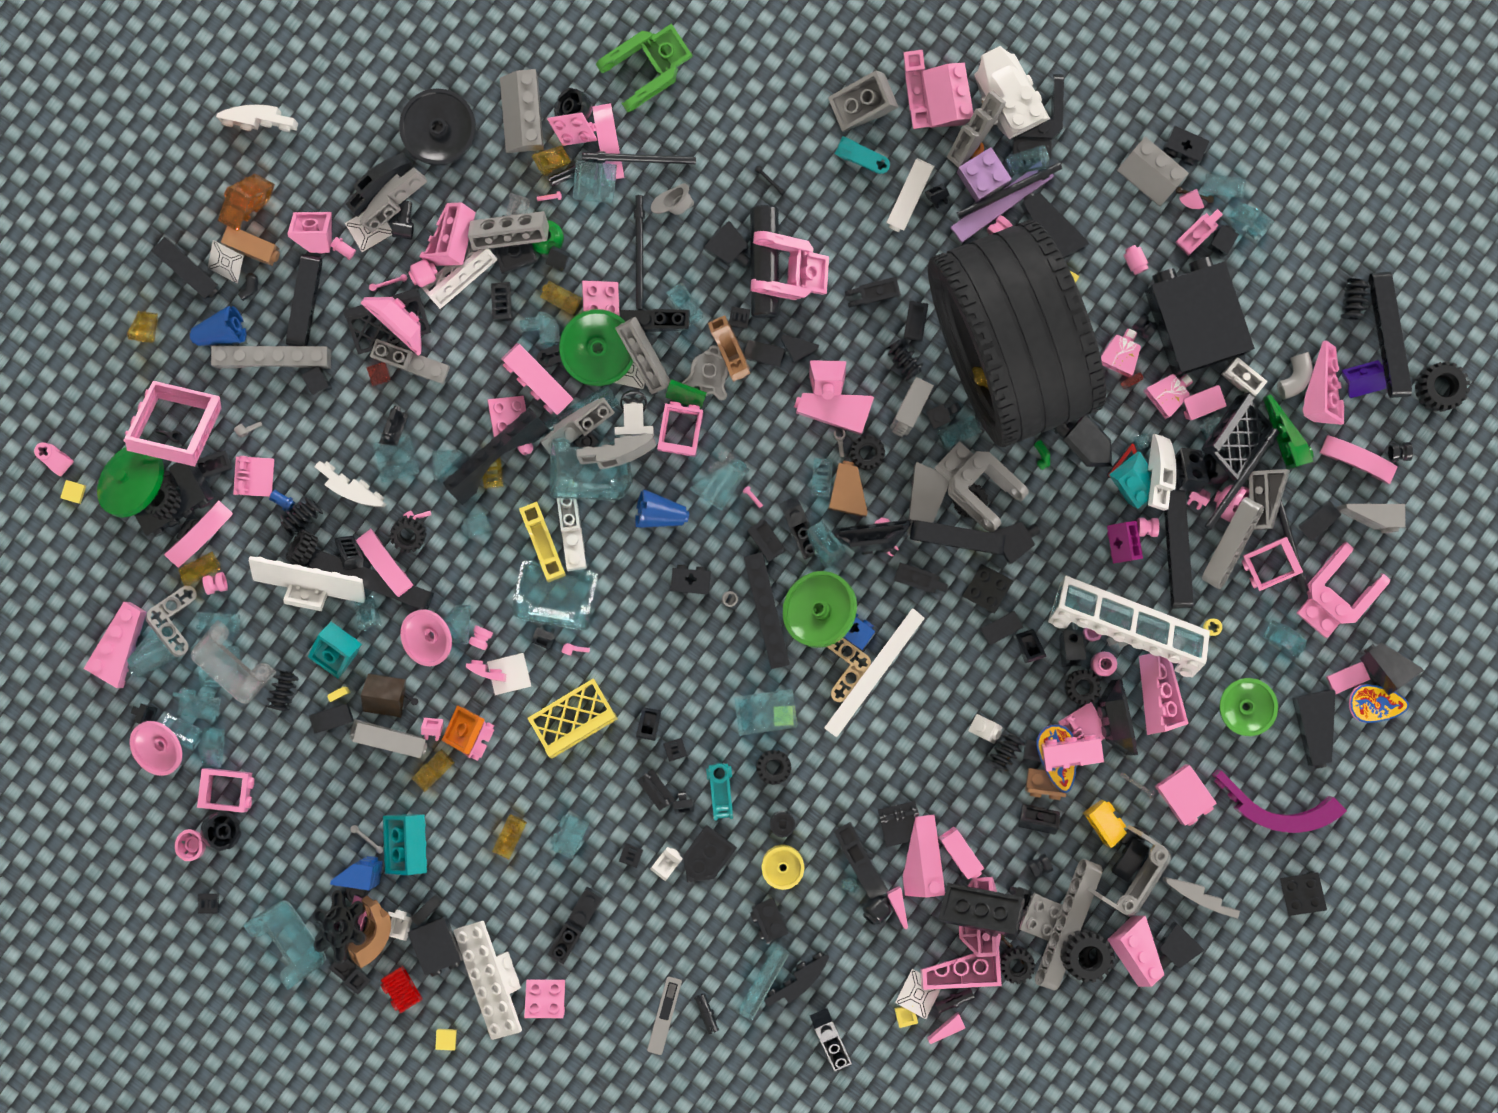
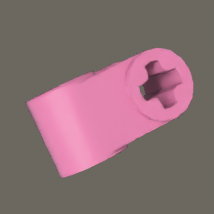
M42 442L37 444L34 449L35 456L60 477L74 462L52 444ZM44 448H47V450H46V451L48 452L47 455H44V454H45Z

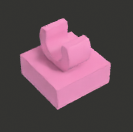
M1204 489L1200 493L1190 491L1187 504L1190 505L1192 501H1197L1196 509L1199 510L1202 505L1206 506L1208 504L1211 493Z
M424 718L421 735H424L426 740H428L429 735L435 736V740L438 741L444 726L443 719Z

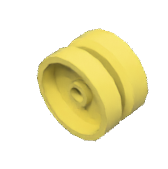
M776 845L770 848L763 856L761 865L763 877L772 887L781 890L790 889L802 879L804 873L803 859L800 853L792 846ZM785 864L787 868L781 871L779 866Z

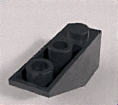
M792 497L780 503L779 507L804 560L821 553L822 551L797 497Z
M828 1008L810 1015L814 1029L834 1072L851 1065L852 1062Z

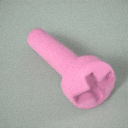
M557 191V194L539 196L537 201L556 198L561 200L562 194L560 191Z
M747 486L743 493H747L760 509L763 505L750 491L751 488Z

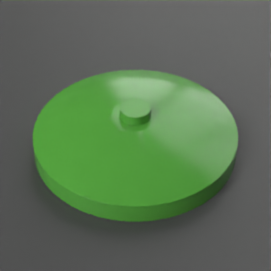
M827 571L812 572L800 578L788 591L783 604V620L789 634L803 645L813 648L827 647L841 640L851 629L857 612V601L852 587L837 574Z

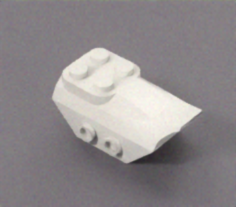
M999 46L981 56L979 69L974 74L982 97L981 103L983 104L988 93L993 91L1006 102L994 123L1005 136L1011 139L1050 119L1041 103L1040 93L1038 91L1035 92L1032 87L1033 81L1031 77L1025 74L1015 54H1011Z

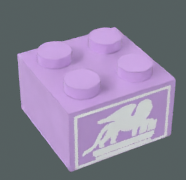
M992 147L961 165L957 170V174L975 202L991 196L1007 186L1011 181V177Z

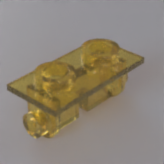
M548 281L547 285L543 286V292L540 298L574 315L582 300L581 297L551 281Z

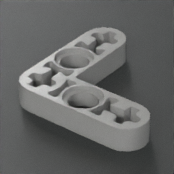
M191 586L180 588L152 607L146 614L147 623L169 652L176 657H181L187 652L188 643L169 618L195 600L197 596L196 590ZM184 591L186 593L190 592V599L186 597L180 603L179 598L184 595ZM173 601L176 603L177 608L170 611L166 608V603ZM152 612H153L154 614H157V613H158V614L160 615V616L158 617V620H159L161 623L163 622V620H164L166 623L162 624L159 628H157V626L159 625V622H158L156 619H154V620L151 619ZM169 627L172 630V636L165 637L162 634V629ZM175 636H177L175 642L178 645H183L182 652L180 650L176 651L174 649L176 647V644L173 641L171 644L168 641H171Z

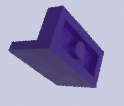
M1379 360L1342 370V377L1348 384L1349 398L1386 388L1384 370Z

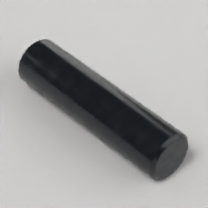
M773 205L753 206L750 209L751 280L779 282V250L753 243L754 232L767 231L779 234V209ZM751 291V315L755 318L778 317L780 315V297Z

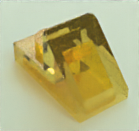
M562 145L532 155L539 171L545 177L553 170L567 166L571 162Z
M138 311L127 332L128 339L153 343L155 341L158 313Z

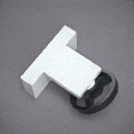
M637 390L625 392L620 400V406L624 411V427H615V436L627 435L632 437L643 433L653 434L654 436V427L644 426L643 412L647 407L646 396ZM629 394H638V395H640V396H642V397H640V398H638V399H637V398H630V399H628V398H626L625 396H627V395H629Z

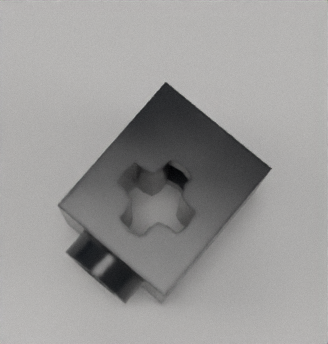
M1222 225L1207 248L1224 258L1231 250L1239 234L1235 232L1236 230L1233 227Z

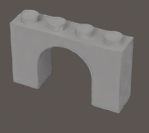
M918 377L914 379L890 426L894 434L903 437V435L907 436L910 433L934 385Z

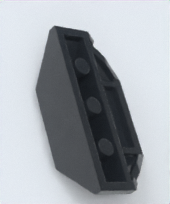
M912 519L837 528L833 535L855 553L861 552L862 555H867L878 550L885 553L891 551L911 526Z
M1111 680L1098 701L1097 713L1102 722V735L1105 737V741L1125 755H1138L1123 680Z

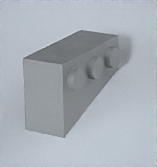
M1290 470L1253 471L1250 474L1249 498L1264 506L1263 513L1254 530L1273 529Z

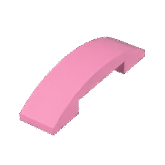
M923 50L904 52L905 79L913 129L930 127L921 72L925 70Z
M611 103L593 106L600 151L620 154ZM605 161V163H602L606 181L624 178L622 162Z
M1329 435L1326 436L1319 452L1336 461L1340 460L1367 472L1372 477L1387 484L1391 483L1397 466L1388 460L1359 446Z
M218 500L164 555L179 568L220 529L233 513Z
M369 529L356 540L370 563L398 597L413 586V583L404 571L399 568L372 529Z

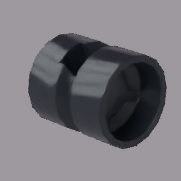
M784 810L774 813L770 819L771 830L778 837L783 838L791 835L795 829V820L792 814Z

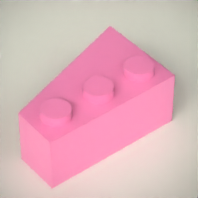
M462 202L447 203L436 224L438 228L434 236L430 235L428 239L430 243L425 253L421 252L419 257L428 260L429 263L433 262L435 266L463 265L469 241L470 221L474 220L476 212Z
M1096 734L1085 735L1084 739L1078 740L1076 737H1067L1062 742H1057V739L1045 740V744H1041L1046 771H1052V768L1063 767L1064 769L1070 768L1069 766H1083L1104 762L1101 738L1096 737Z

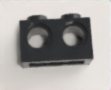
M1181 448L1175 455L1179 490L1200 493L1209 482L1202 450Z

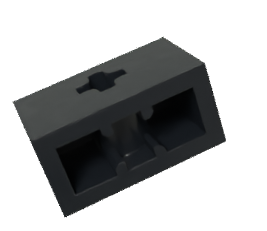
M1174 126L1162 151L1170 158H1179L1184 160L1183 162L1189 166H1197L1201 162L1210 141Z
M677 565V568H672L670 591L709 595L711 571H707V567L696 566V570L688 569L687 565ZM690 574H693V577L697 578V580L694 581L692 585H689V582L685 581L686 577L688 578Z

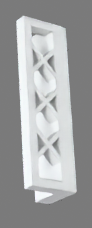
M470 244L466 249L463 265L445 266L435 274V282L422 287L439 309L497 261V258L489 248L474 252ZM436 284V286L431 291H429V289Z

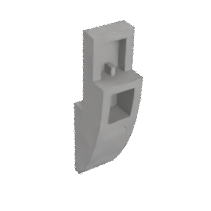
M414 167L402 177L396 174L370 202L360 220V224L373 233L401 210L399 204L428 182L426 177Z
M376 339L370 354L371 358L443 385L450 369L449 365L421 355L417 356L412 351Z
M603 397L561 420L553 426L554 430L542 438L540 442L553 457L580 435H587L615 412Z
M643 433L632 437L625 435L615 438V445L613 446L606 444L601 447L593 448L588 446L577 449V458L580 464L597 463L599 469L611 468L641 457L656 446L653 434Z

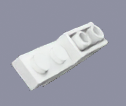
M268 105L233 107L217 113L216 116L222 122V125L228 127L238 125L241 129L247 131L252 129L258 130L259 123L268 128H271L272 125L277 126L280 130L290 132V129L297 131L298 126L294 118L281 116V111L278 107Z
M1153 434L1148 471L1152 472L1148 506L1164 511L1169 507L1170 491L1175 490L1176 459L1171 440Z
M319 461L315 465V468L329 478L324 485L337 494L368 506L385 507L387 505L383 502L385 498L376 491L373 494L368 490L370 486L362 479L360 481L353 479L349 484L350 479L342 473L338 475L334 472L335 467L326 461L324 464Z
M576 492L556 494L567 571L586 569L585 548Z

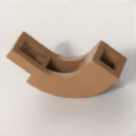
M724 315L709 322L711 334L721 351L732 381L743 379L751 374L743 351L726 316Z
M368 895L361 899L365 905L368 918L367 926L364 930L367 936L366 942L362 945H355L351 942L348 946V952L352 961L360 968L372 962L381 953L391 931L390 915L380 906L377 900L373 901Z

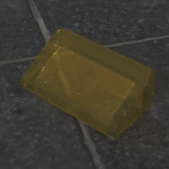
M212 551L178 570L184 586H189L203 579L204 576H208L222 568Z

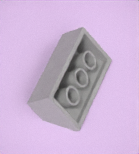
M536 69L519 70L500 77L506 153L544 150L539 83Z

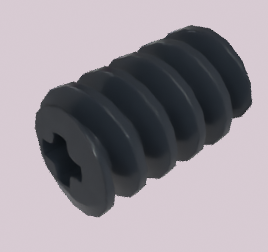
M1348 278L1347 282L1350 284L1346 285V290L1348 291L1344 293L1347 299L1343 300L1345 306L1341 309L1344 314H1341L1340 317L1347 320L1365 318L1366 315L1362 314L1361 311L1367 310V307L1362 306V304L1368 303V300L1363 297L1370 295L1365 289L1371 288V285L1362 279Z
M902 338L885 350L890 349L889 357L895 355L892 362H899L896 368H904L901 375L908 374L905 379L908 381L922 371L921 368L924 364L916 363L919 356L912 358L915 351L908 352L911 345H903L906 338Z
M307 496L304 497L305 504L301 501L298 502L300 508L292 506L293 513L288 510L286 511L287 518L280 515L281 525L291 537L294 536L293 531L296 533L300 531L299 526L302 528L306 527L305 521L311 523V517L317 519V512L323 514L317 503Z
M276 669L280 673V675H274L278 683L271 684L276 690H269L273 697L267 698L271 705L265 706L279 711H289L290 707L286 704L292 703V700L288 696L295 694L290 689L297 687L292 681H298L299 678L294 673Z
M1009 732L1010 735H1002L1006 741L998 742L1001 748H994L997 754H990L993 761H985L1001 773L1002 771H1009L1006 764L1013 765L1010 758H1018L1014 752H1022L1019 745H1026L1023 740Z

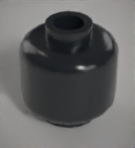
M884 896L876 897L872 900L869 899L863 907V917L872 925L882 924L891 913L889 900Z

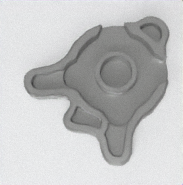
M712 345L707 351L696 356L691 364L689 376L681 383L693 388L699 387L701 391L707 392L706 396L713 394L718 400L724 401L727 398L724 384L728 376V369L719 347Z

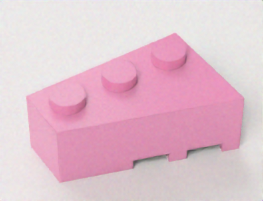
M1146 916L1130 917L1107 940L1138 987H1152L1164 976Z

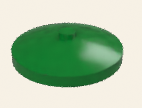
M604 309L586 310L574 316L564 327L559 341L561 361L568 373L579 382L591 386H605L621 379L633 364L630 354L615 327L626 321L614 312Z
M126 447L118 451L107 462L98 481L97 497L101 507L111 515L121 518L133 516L145 509L153 501L161 487L164 477L163 460L127 451Z

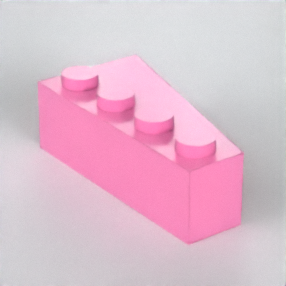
M999 951L998 956L977 957L972 953L920 969L921 988L923 990L1002 986Z

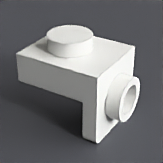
M976 714L968 731L994 744L1001 736L1002 726Z
M667 847L650 870L666 881L683 858L677 850Z
M404 911L388 912L392 917L389 937L407 941L412 919L407 917V912Z

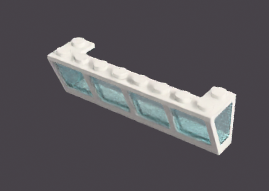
M1065 576L1061 581L1048 620L1055 627L1066 629L1073 622L1079 627L1094 630L1097 634L1107 635L1118 642L1128 643L1136 649L1146 650L1154 656L1167 658L1172 663H1178L1174 671L1184 677L1193 678L1206 664L1210 631L1071 577Z

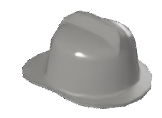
M686 183L680 184L673 189L663 192L652 202L651 211L655 214L667 211L675 215L684 213L694 205V201L688 193L689 186Z

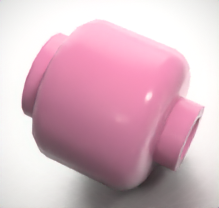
M423 259L412 264L408 273L413 284L422 288L436 281L435 274L438 271L433 262L429 264L428 260Z
M1102 651L1092 657L1090 665L1095 674L1106 677L1116 671L1118 663L1113 654Z

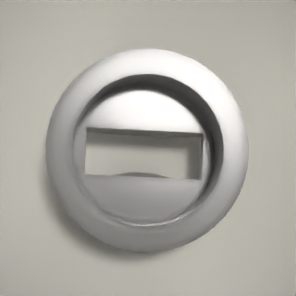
M727 591L722 595V602L728 607L734 606L738 601L737 595L732 591ZM729 594H731V597H730L728 603H726V600H727Z

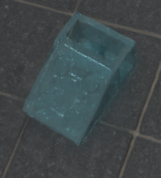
M793 689L734 697L739 736L798 727Z

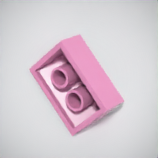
M965 63L945 64L922 71L921 76L930 128L963 126L967 124L973 115V108Z

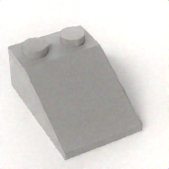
M877 70L828 97L842 132L880 118L899 108L885 73Z
M1345 504L1336 507L1340 513L1374 530H1381V533L1399 532V528L1405 527V504Z

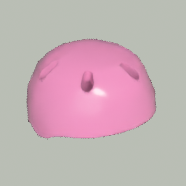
M184 830L175 841V852L184 861L196 860L206 850V844L202 841L200 833L195 830Z

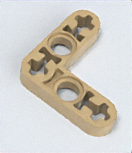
M845 638L841 639L844 643L839 646L838 651L834 649L837 647L835 644L827 646V648L850 664L831 690V697L837 702H843L871 665L870 658ZM844 646L852 648V654L849 657H845L841 653V649ZM856 651L859 652V655H857L858 658L867 659L865 661L867 664L866 667H858L859 662L855 659L853 663L850 661V659L854 657ZM850 672L856 675V681L852 684L847 683L845 680L846 674ZM843 681L845 685L851 688L849 691L845 688L843 691L844 697L837 699L834 691L842 688L843 685L839 683Z

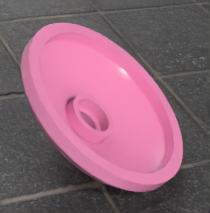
M417 610L410 613L404 619L401 626V642L412 660L423 666H435L448 657L452 647V637L447 624L438 614L429 610Z
M146 721L136 726L132 731L130 749L133 757L143 769L154 775L164 776L171 774L180 766L182 748L177 736L168 727L155 721Z

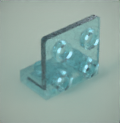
M179 689V692H173L172 696L180 697L177 715L217 720L221 697H215L216 693L199 692L196 694L197 690Z

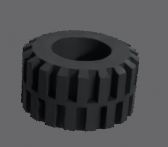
M1445 361L1431 365L1420 373L1421 376L1416 379L1419 383L1415 385V389H1418L1416 397L1420 396L1421 398L1419 402L1421 404L1425 403L1424 407L1427 409L1432 408L1434 412H1444L1461 405L1462 401L1468 397L1465 394L1470 392V389L1467 388L1470 385V380L1466 381L1468 375L1467 373H1462L1464 370L1462 367L1456 368L1457 364H1449V362ZM1438 376L1445 378L1449 382L1450 393L1447 397L1440 396L1435 390L1434 384Z
M1082 930V932L1075 931L1074 936L1070 934L1068 936L1069 941L1064 940L1063 942L1065 948H1061L1060 951L1063 954L1060 957L1061 961L1064 962V968L1079 981L1082 980L1086 983L1091 981L1093 983L1096 982L1097 978L1102 980L1104 978L1102 975L1104 973L1108 975V968L1113 967L1111 960H1114V955L1111 954L1113 949L1109 946V942L1091 930L1090 932L1088 930ZM1087 946H1094L1096 949L1094 961L1087 966H1080L1078 963L1080 951Z

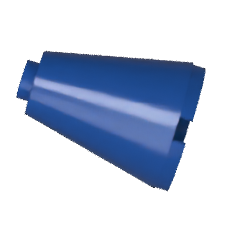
M234 306L225 307L193 327L190 339L197 346L239 344L246 340V328L242 329L241 322H244Z
M648 490L640 492L636 507L638 515H635V527L683 526L684 522H688L689 511H686L685 506Z

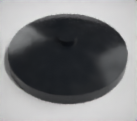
M429 89L418 93L406 104L400 116L399 132L404 146L417 160L429 165H447L462 158L471 148L476 135V120L469 104L457 93L447 89Z

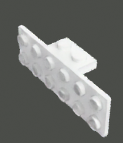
M249 557V565L254 581L288 588L283 599L284 604L322 611L327 596L360 603L365 602L363 580L356 576L321 571L317 568H306L298 564H286L282 561H272L262 557Z
M484 921L454 929L453 932L491 1039L494 1040L521 1032L522 1028L510 997L511 993L521 987L509 952L496 956Z

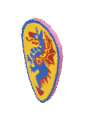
M1364 684L1356 687L1351 693L1349 708L1356 720L1364 723H1373L1398 717L1408 710L1409 703L1397 692H1393L1388 696L1382 687Z
M1059 724L1049 725L1039 733L1037 737V750L1043 766L1041 744H1045V740L1057 739V742H1062L1067 737H1073L1072 732L1066 727ZM1076 765L1069 766L1070 768L1063 769V767L1052 768V771H1046L1050 780L1061 792L1067 793L1071 790L1076 776Z

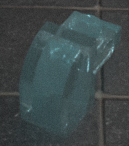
M539 312V320H536V317H525V320H520L522 331L540 330L541 345L559 344L561 337L560 328L551 315Z

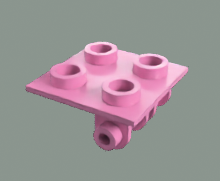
M583 113L547 118L563 146L597 141L594 134L597 126L595 123L587 122Z
M582 281L583 311L604 309L620 316L618 282Z
M524 396L488 399L493 436L496 437L526 411Z
M247 456L236 457L233 495L269 497L273 488L274 459Z
M1092 702L1059 721V724L1069 729L1077 740L1084 739L1085 735L1096 734V737H1100L1101 741L1105 739L1101 732V718H1099Z
M526 980L524 1018H564L565 980Z

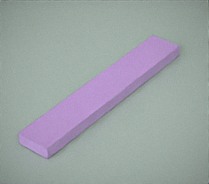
M1042 161L1009 186L1038 173L1039 169L1048 167ZM1051 174L1049 178L1043 181L1039 180L965 216L951 226V230L959 241L963 243L998 218L999 215H1002L1023 200L1025 196L1033 193L1051 180L1054 175Z

